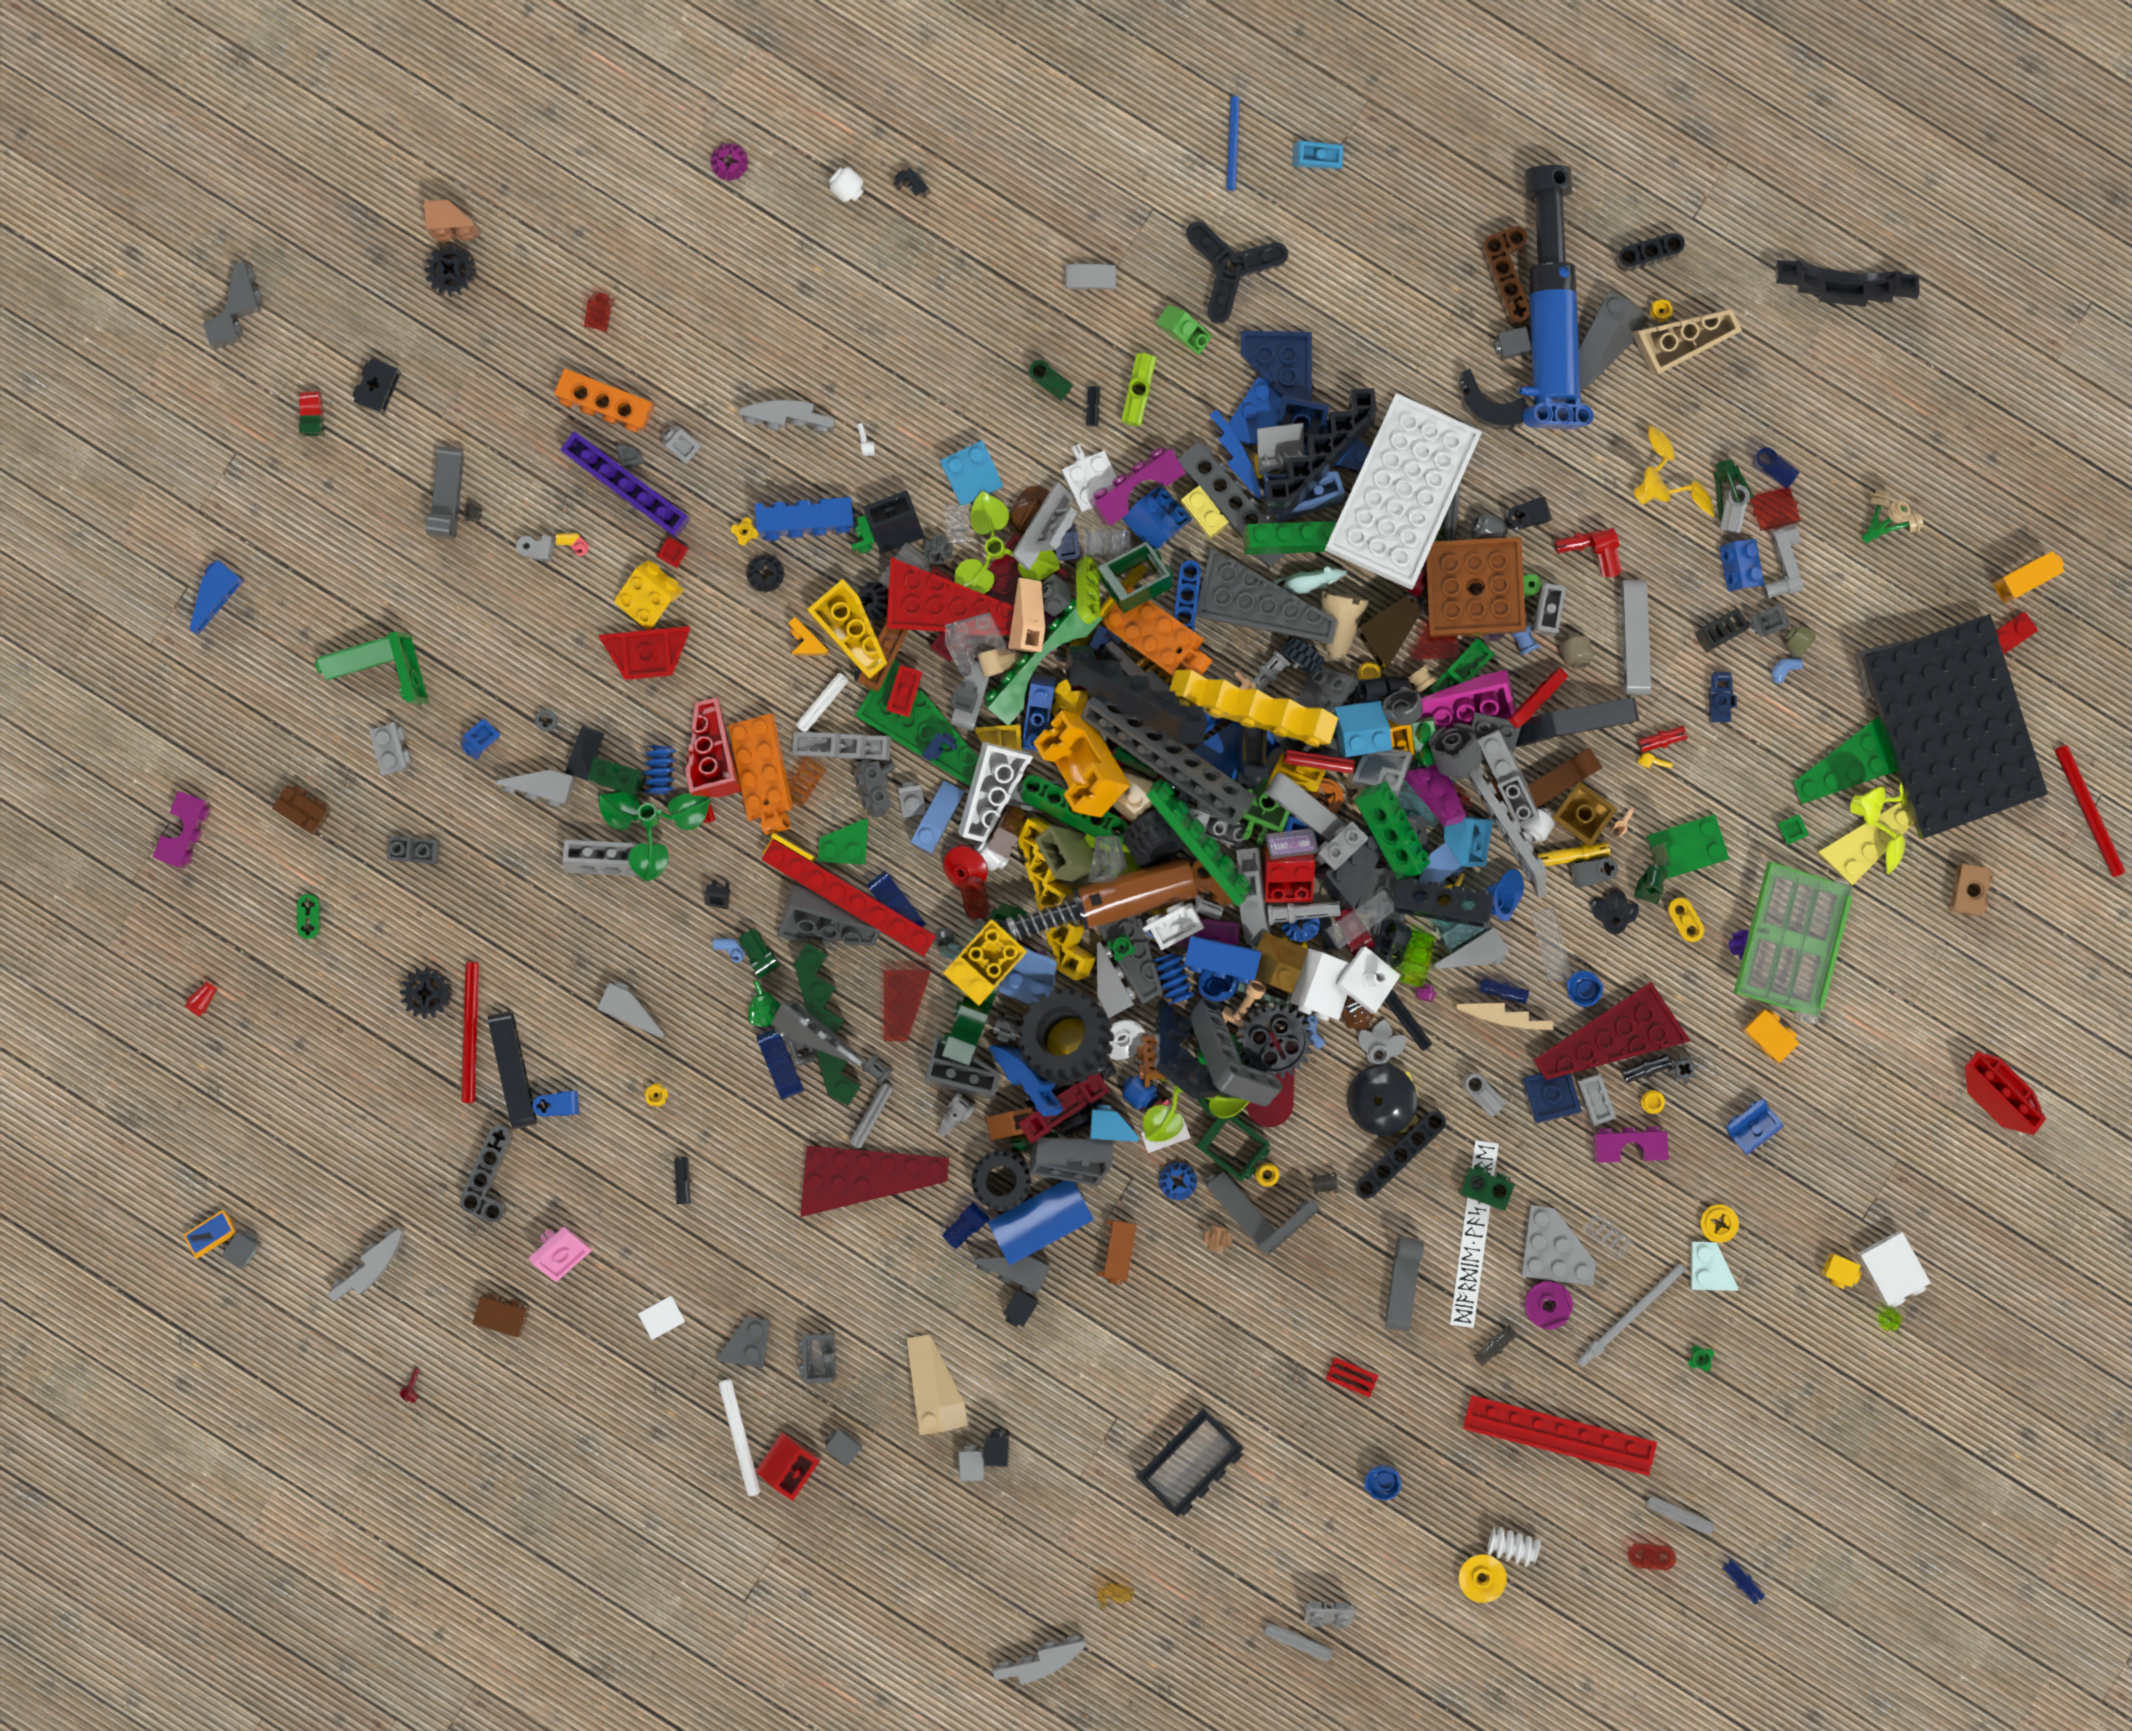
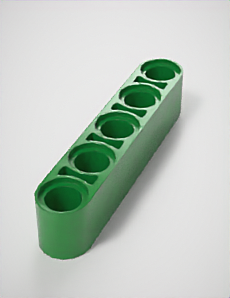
M1030 775L1024 779L1020 790V797L1025 803L1110 846L1119 847L1124 843L1123 835L1129 828L1125 820L1108 811L1102 817L1082 813L1074 814L1070 812L1071 806L1064 796L1066 790L1035 775ZM1027 787H1033L1037 792H1030ZM1048 798H1055L1058 803H1052ZM1091 819H1096V820H1098L1101 824H1099V825L1093 824V823L1091 822ZM1112 830H1118L1122 835H1115Z

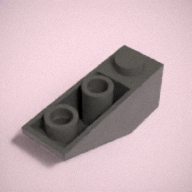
M1030 1255L1012 1265L1008 1264L1005 1256L975 1257L974 1263L977 1264V1269L987 1274L990 1273V1270L998 1273V1279L1008 1284H1011L1012 1281L1021 1284L1019 1289L1030 1294L1033 1291L1039 1292L1051 1265Z

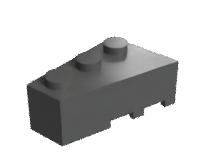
M1039 1138L1031 1147L1029 1174L1098 1187L1112 1167L1113 1140Z

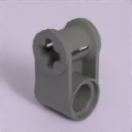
M1610 858L1570 865L1575 888L1610 880L1618 873L1617 863ZM1604 863H1607V866H1612L1613 870L1609 872V876H1607L1605 872H1601V868L1604 867Z

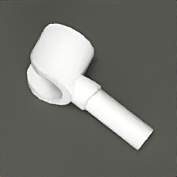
M858 424L862 454L865 456L875 455L874 442H867L863 424Z

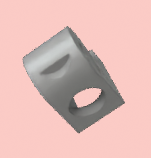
M542 535L541 541H536L530 536H523L517 541L516 549L520 555L527 559L552 562L555 539L552 536Z

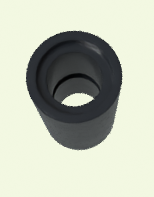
M1406 675L1361 679L1358 682L1357 691L1360 701L1367 703L1384 701L1389 695L1399 691L1401 687L1411 689Z

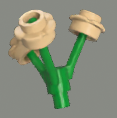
M1876 490L1875 494H1870V504L1876 505L1874 516L1870 522L1871 525L1867 528V532L1861 538L1868 544L1880 535L1906 527L1909 533H1919L1920 528L1924 527L1921 514H1915V511H1911L1909 505L1901 500L1893 502V499L1889 497L1890 493ZM1881 507L1889 508V517L1881 522L1878 519ZM1892 521L1895 523H1900L1897 525L1886 527Z

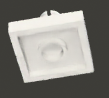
M1361 947L1336 985L1367 1011L1374 1014L1401 975L1367 947Z

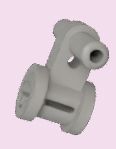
M958 1092L946 1107L949 1112L940 1122V1127L937 1130L938 1135L943 1137L948 1132H951L960 1120L965 1123L978 1106L975 1104L971 1105L961 1097L963 1094Z

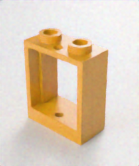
M2051 551L1995 581L1992 585L2002 603L2005 604L2065 572L2063 569L2064 562L2058 554Z

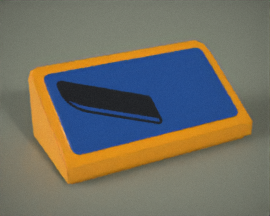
M221 1210L186 1232L184 1237L194 1258L198 1259L234 1236L236 1230L232 1218L225 1210Z

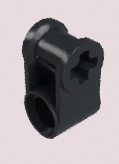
M1546 497L1536 498L1512 507L1504 519L1507 528L1513 531L1541 525L1553 520ZM1514 514L1517 517L1521 516L1522 519L1519 521V523L1517 520L1512 519Z
M1394 919L1386 920L1381 926L1379 937L1372 952L1382 961L1388 963L1390 967H1398L1404 959L1406 948L1412 937V929L1410 926Z

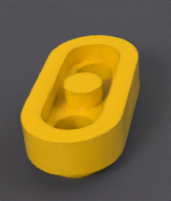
M1685 898L1673 899L1667 907V912L1679 935L1686 942L1699 941L1704 935V926L1691 903ZM1678 905L1683 908V912L1680 915L1675 912V908ZM1689 926H1692L1695 929V933L1693 935H1689L1687 933V928Z

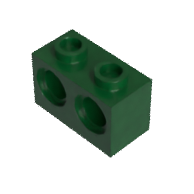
M1476 1164L1474 1168L1467 1167L1458 1194L1506 1211L1515 1184L1509 1182L1511 1178L1497 1173L1496 1177L1487 1174L1488 1169ZM1474 1176H1479L1482 1180V1184L1478 1189H1473L1470 1185V1180ZM1501 1184L1504 1187V1194L1496 1198L1492 1192L1493 1187Z

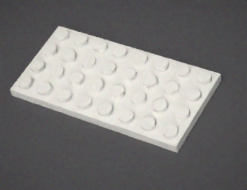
M1396 393L1325 551L1412 590L1482 431Z

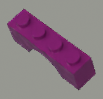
M1157 448L1150 453L1151 457L1148 460L1137 462L1131 467L1132 471L1128 474L1117 476L1112 480L1113 484L1108 488L1103 487L1093 493L1094 497L1089 500V503L1103 525L1111 526L1129 513V495L1140 482L1153 480L1160 485L1168 486L1186 473L1172 449Z

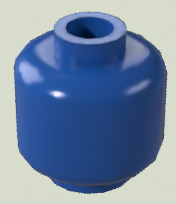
M1139 1075L1134 1078L1129 1076L1122 1085L1124 1088L1122 1093L1123 1099L1137 1110L1143 1108L1147 1110L1158 1097L1156 1085L1150 1081L1149 1087L1144 1088V1079H1139Z

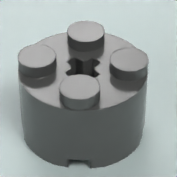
M1457 723L1453 724L1454 728L1446 730V727L1437 730L1430 738L1429 744L1438 772L1445 776L1464 779L1483 761L1484 757L1473 728L1467 724Z

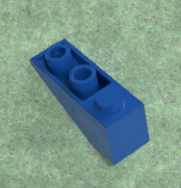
M1033 673L1022 749L1038 751L1033 742L1044 730L1049 729L1056 677Z

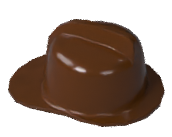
M1031 486L1019 495L1009 513L1008 527L1011 533L1020 538L1023 537L1050 491L1041 486Z

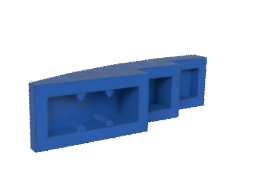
M1216 409L1209 416L1224 431V434L1218 440L1233 456L1227 465L1259 499L1262 494L1247 453L1231 426Z

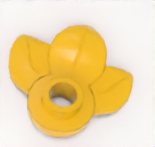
M1068 679L1060 682L1054 691L1053 717L1055 718L1060 713V708L1064 709V711L1082 715L1089 699V691H1072Z

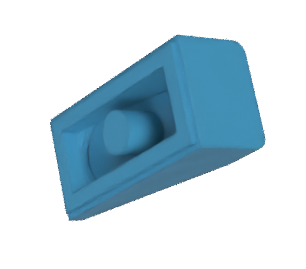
M1299 140L1293 145L1292 165L1293 167L1342 169L1343 145Z

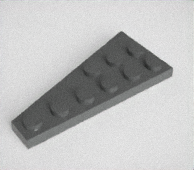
M1211 547L1198 600L1196 617L1328 644L1334 643L1339 622L1337 619Z

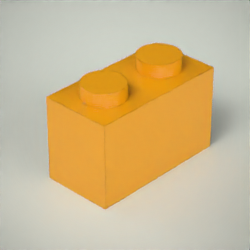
M1762 1009L1741 1030L1774 1063H1780L1799 1044L1795 1039L1797 1034L1788 1026L1784 1028L1778 1022L1780 1018L1775 1012Z

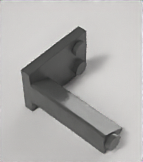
M1224 1171L1218 1176L1214 1173L1204 1181L1206 1188L1266 1256L1270 1255L1320 1211L1319 1206L1313 1199L1310 1202L1305 1200L1296 1208L1297 1213L1276 1231Z

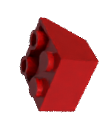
M1264 847L1263 876L1265 903L1313 901L1315 870L1313 853L1271 858L1269 847Z
M782 1432L755 1472L776 1491L794 1501L822 1458Z

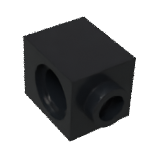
M1018 1289L1003 1312L1007 1316L1005 1320L1015 1327L1019 1324L1024 1327L1039 1301L1023 1290Z

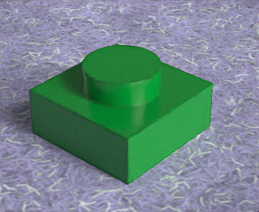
M1800 814L1776 824L1786 846L1809 836Z

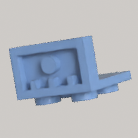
M1023 947L1027 953L1003 979L999 986V992L1029 1005L1032 1002L1036 1004L1039 1002V996L1043 994L1050 996V991L1054 989L1057 962L1048 956H1042Z

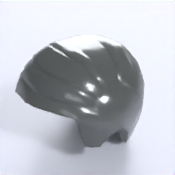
M1401 687L1399 691L1392 693L1384 700L1382 708L1385 716L1390 721L1406 726L1415 723L1421 717L1423 702L1416 690L1413 691L1407 687Z

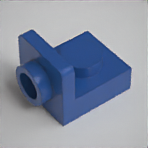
M483 718L463 735L460 744L468 756H472L477 760L483 751L499 739L500 734Z

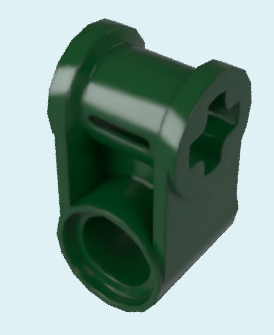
M1659 865L1648 866L1643 876L1638 880L1634 898L1657 905L1664 891L1663 882L1668 875L1667 869Z

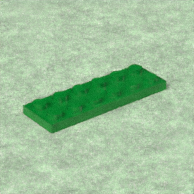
M1160 778L1153 783L1147 792V798L1238 907L1245 901L1251 889L1249 887V880L1235 870V864L1232 859L1222 854L1219 850L1218 842L1213 837H1208L1204 832L1203 824L1197 818L1194 819L1190 815L1187 804L1182 800L1179 801L1174 795L1175 792L1168 782H1163Z

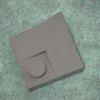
M1392 749L1363 754L1354 774L1352 785L1368 788L1388 782L1391 790L1398 797L1412 760V753Z

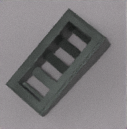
M1736 608L1695 632V636L1704 651L1708 653L1748 630L1750 626L1739 608ZM1731 617H1733L1739 629L1736 630L1730 620ZM1722 622L1725 623V625L1727 626L1728 630L1730 631V634H1728V632L1726 631V629H1725V627L1723 626ZM1714 627L1717 628L1719 634H1720L1721 637H1722L1721 639L1719 638V636L1717 635L1716 631L1714 630Z

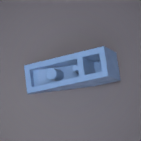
M943 781L916 830L911 844L933 855L965 791Z

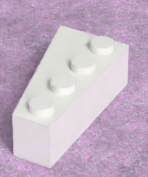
M983 741L958 831L962 837L986 842L1000 817L1001 811L1005 804L1008 803L1016 784L1019 783L1025 768L1033 758L1031 754Z

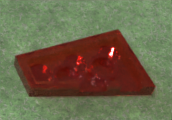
M884 970V1041H908L932 970Z

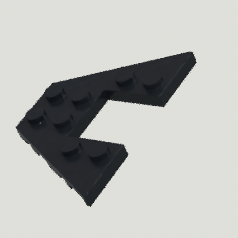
M1161 999L1156 1006L1158 1018L1155 1022L1157 1025L1155 1030L1157 1047L1155 1049L1156 1060L1154 1062V1069L1191 1099H1200L1201 1097L1215 1098L1216 1095H1224L1225 1098L1235 1097L1221 1092L1213 1083L1208 1066L1200 1063L1188 1050L1181 1047L1195 1034L1192 1023L1188 1018L1180 1015Z

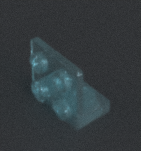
M978 918L970 942L985 927L983 919ZM949 943L948 947L942 945L939 955L954 961L963 949Z

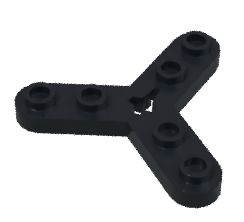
M1203 222L1191 223L1186 231V239L1189 244L1218 271L1207 311L1209 320L1214 324L1221 325L1229 320L1240 277L1280 267L1286 263L1288 258L1287 247L1279 242L1234 253ZM1228 261H1232V264L1243 263V266L1240 265L1235 268L1234 273L1224 268L1228 265Z

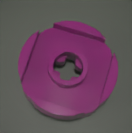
M1543 1281L1535 1284L1526 1293L1524 1309L1528 1319L1536 1326L1544 1329H1556L1567 1322L1573 1309V1301L1568 1290L1559 1283ZM1547 1298L1549 1301L1555 1302L1551 1312L1542 1308V1305L1545 1303L1544 1300Z

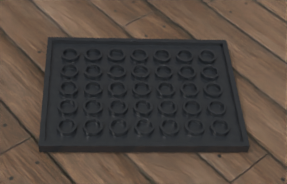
M1991 614L1983 615L1861 658L1919 839L1933 836L2048 794Z

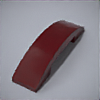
M1097 1073L1095 1076L1090 1074L1087 1076V1081L1082 1083L1078 1081L1057 1094L1055 1097L1063 1107V1110L1058 1115L1042 1116L1035 1109L1018 1122L1029 1142L1033 1143L1075 1112L1110 1092L1100 1074Z

